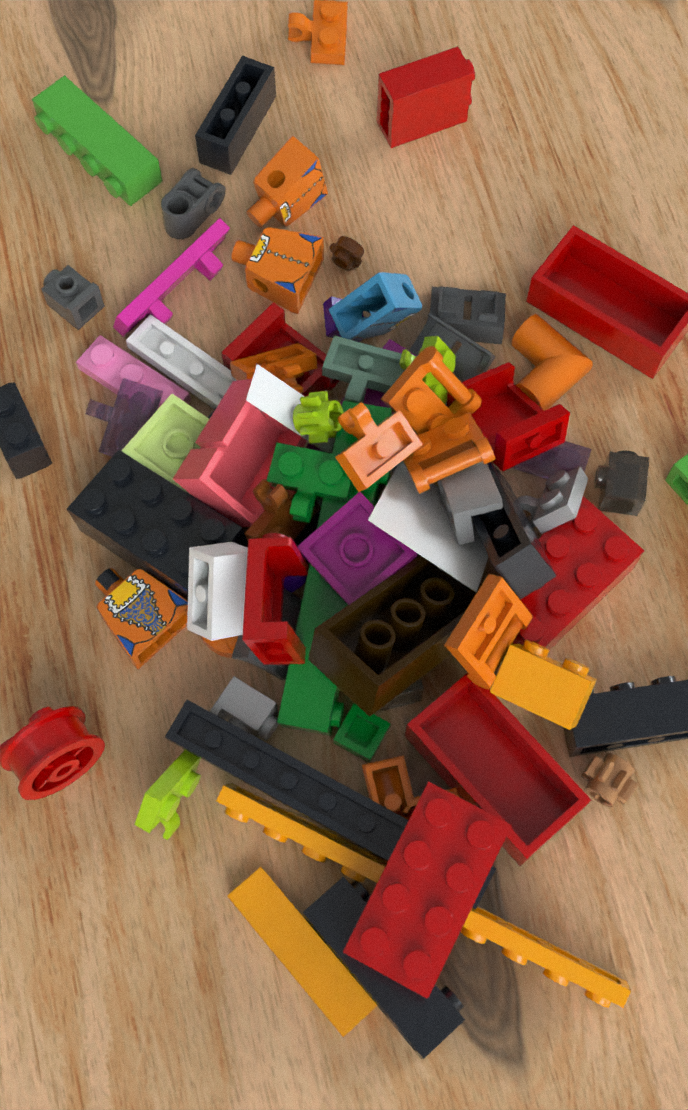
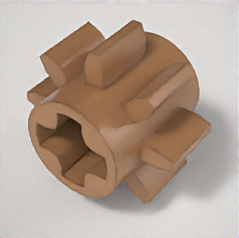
M607 753L603 760L598 756H594L581 775L582 778L589 781L584 789L585 792L592 799L606 807H613L616 801L625 805L639 785L630 779L635 772L633 766L623 758L612 753Z

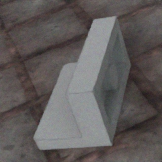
M479 462L438 481L440 497L458 545L474 542L471 516L503 508L502 498L488 465H483L482 462Z

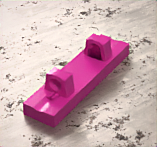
M220 218L212 224L117 315L113 328L121 336L125 337L144 317L147 318L150 314L166 325L171 320L173 313L162 303V300L195 268L209 281L221 271L223 264L212 252L224 241L230 227Z

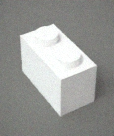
M234 542L189 547L187 630L211 641L243 635L247 547Z

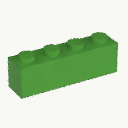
M65 75L32 99L37 114L34 116L38 127L46 135L51 133L66 154L69 156L74 154L90 176L94 177L97 175L113 197H121L129 206H132L163 182L158 159Z

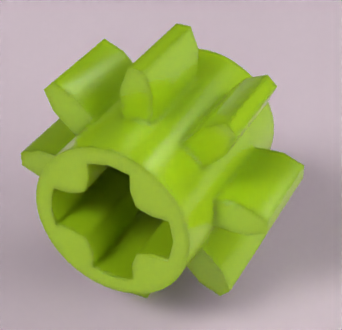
M328 391L311 392L309 396L301 397V404L296 405L293 411V423L297 432L300 435H309L310 444L326 443L328 438H336V431H340L342 428L337 417L344 413L341 404L336 400L328 401Z

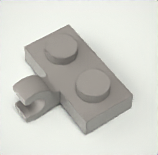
M580 466L569 472H566V470L558 471L548 478L541 498L526 495L517 498L522 509L531 513L527 518L532 528L536 526L540 533L543 534L576 518L588 481V477Z

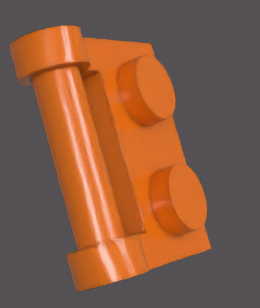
M429 346L422 350L381 398L394 413L399 410L402 412L416 435L443 425L452 418L463 416L469 412L472 414L480 407L482 402L480 396L473 389H467L442 362L443 356L434 346ZM431 372L455 398V401L449 408L422 380L427 373Z
M469 412L463 416L452 418L445 424L423 434H417L423 445L406 457L403 463L420 494L429 490V485L479 462L485 465L496 459L487 438L483 436Z
M488 574L444 646L468 672L467 677L473 683L484 689H490L496 679L494 672L519 631L527 628L532 620V615L502 577Z

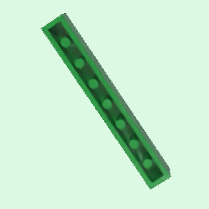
M343 401V412L350 408L352 409L359 403ZM364 404L376 425L392 414L391 408ZM341 428L336 433L332 454H340L358 439ZM390 471L367 489L360 491L374 507L379 501L380 486H387L389 482ZM354 484L352 487L349 500H351L358 493V490L356 489ZM323 497L317 529L347 502ZM311 564L308 569L296 628L297 636L306 647L305 664H289L277 723L285 728L331 736L333 727L340 728L344 702L338 701L340 689L315 667L308 658L315 628L348 605Z

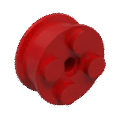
M67 706L53 710L52 707H44L30 717L29 724L0 745V765L3 769L14 772L20 781L18 793L23 799H41L64 789L83 776L101 757L105 743L100 736L90 734L84 725L86 715L81 708Z

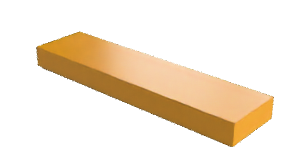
M261 866L227 895L343 1038L378 1006Z

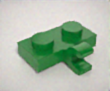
M277 442L267 481L272 487L281 484L286 490L296 491L289 513L294 515L293 520L310 524L316 496L343 502L349 501L353 483L335 458L336 454Z

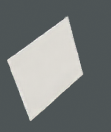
M400 462L368 521L477 592L489 555L473 520L472 527L475 541L458 545L440 497L439 487L432 483L429 485V490L419 494L405 465Z

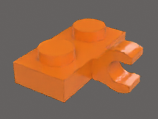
M314 0L313 21L309 20L304 14L297 12L289 13L288 40L292 42L311 41L310 63L344 65L348 2Z
M297 343L230 362L231 374L236 380L252 379L258 364L297 392L302 393L303 387L298 385L296 378L303 376L306 371L317 368L316 353Z
M362 402L337 417L342 428L358 439L335 457L358 492L367 489L423 445L400 410L391 414L378 425L375 424L368 408Z

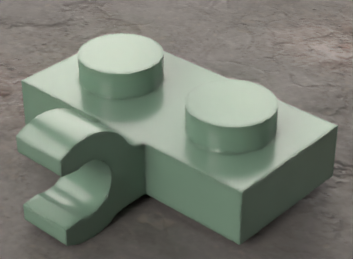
M334 335L322 367V376L350 383L344 400L364 403L367 388L386 393L405 370L399 365L401 353Z

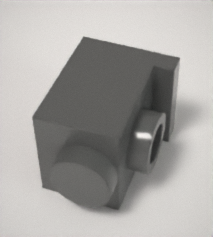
M69 265L62 271L58 269L52 270L44 279V287L41 290L47 305L77 330H80L105 307L99 286L94 282L90 283Z

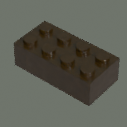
M420 555L316 627L308 660L370 717L451 655V652L444 645L477 592ZM479 583L477 592H478V590L480 589V587H481V585H482L481 583Z

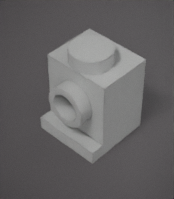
M235 676L210 710L211 713L224 720H228L229 723L265 741L272 736L278 726V718L276 717L278 715L277 703Z

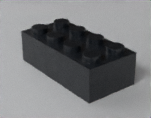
M120 450L111 457L67 508V511L81 532L135 568L144 570L187 601L189 547L234 542L248 548V541L241 526Z

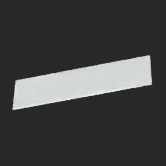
M257 364L246 401L309 442V435H300L293 423L294 408L296 405L301 404L300 398L305 396ZM328 438L326 443H314L313 445L326 453H331L335 438Z

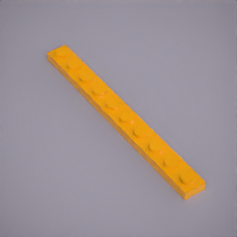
M234 783L223 785L216 802L226 806L224 813L243 823H248L249 819H252L264 825L265 827L262 831L264 834L283 843H286L289 838L303 845L301 852L314 860L325 863L326 859L329 858L343 865L340 871L356 881L364 883L365 879L368 878L378 883L388 863L371 852ZM478 906L476 910L471 909L460 931L463 935L478 943L485 944L488 939L502 946L501 953L519 964L526 965L527 961L530 960L544 967L543 975L560 985L567 986L569 981L585 988L584 995L604 1007L609 1008L611 1002L624 1008L630 995L631 989L627 981Z

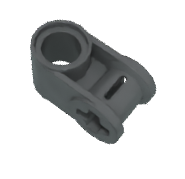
M190 168L186 171L181 180L164 195L161 201L166 233L175 239H186L192 236L199 226L221 206L226 193L225 186L220 183L213 184L203 178L201 172L195 168Z

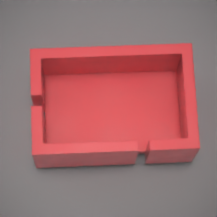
M252 379L232 382L195 442L201 448L190 450L173 477V480L193 497L241 527H251L265 511L254 496L253 490L263 479L267 480L276 443L303 448L307 440L263 411L260 412L257 407L246 401Z

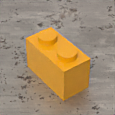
M525 640L523 645L511 644L490 693L568 730L576 727L597 679L587 675L590 668L569 658H565L563 663L547 657L549 649L529 640Z

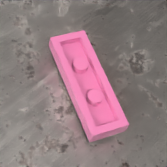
M101 335L76 361L80 371L150 417L171 394H174L187 404L191 401L189 392Z

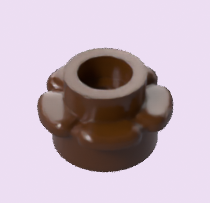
M341 236L336 244L332 243L329 250L333 253L331 259L338 267L350 270L351 267L358 268L362 263L361 258L364 254V249L355 240Z

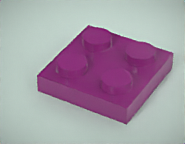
M358 492L297 546L302 556L347 605L357 600L417 557L415 551L368 521L375 507L361 492Z

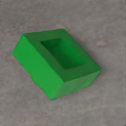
M353 704L336 733L333 743L371 763L389 731L391 723L375 714L369 717L361 708Z

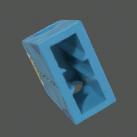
M379 272L329 308V311L341 337L358 341L390 332L421 311L422 303L410 278L406 274ZM362 312H369L371 316L362 318Z

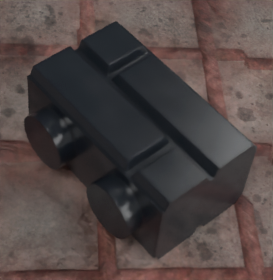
M15 382L0 387V448L15 478L19 479L49 467L52 461Z

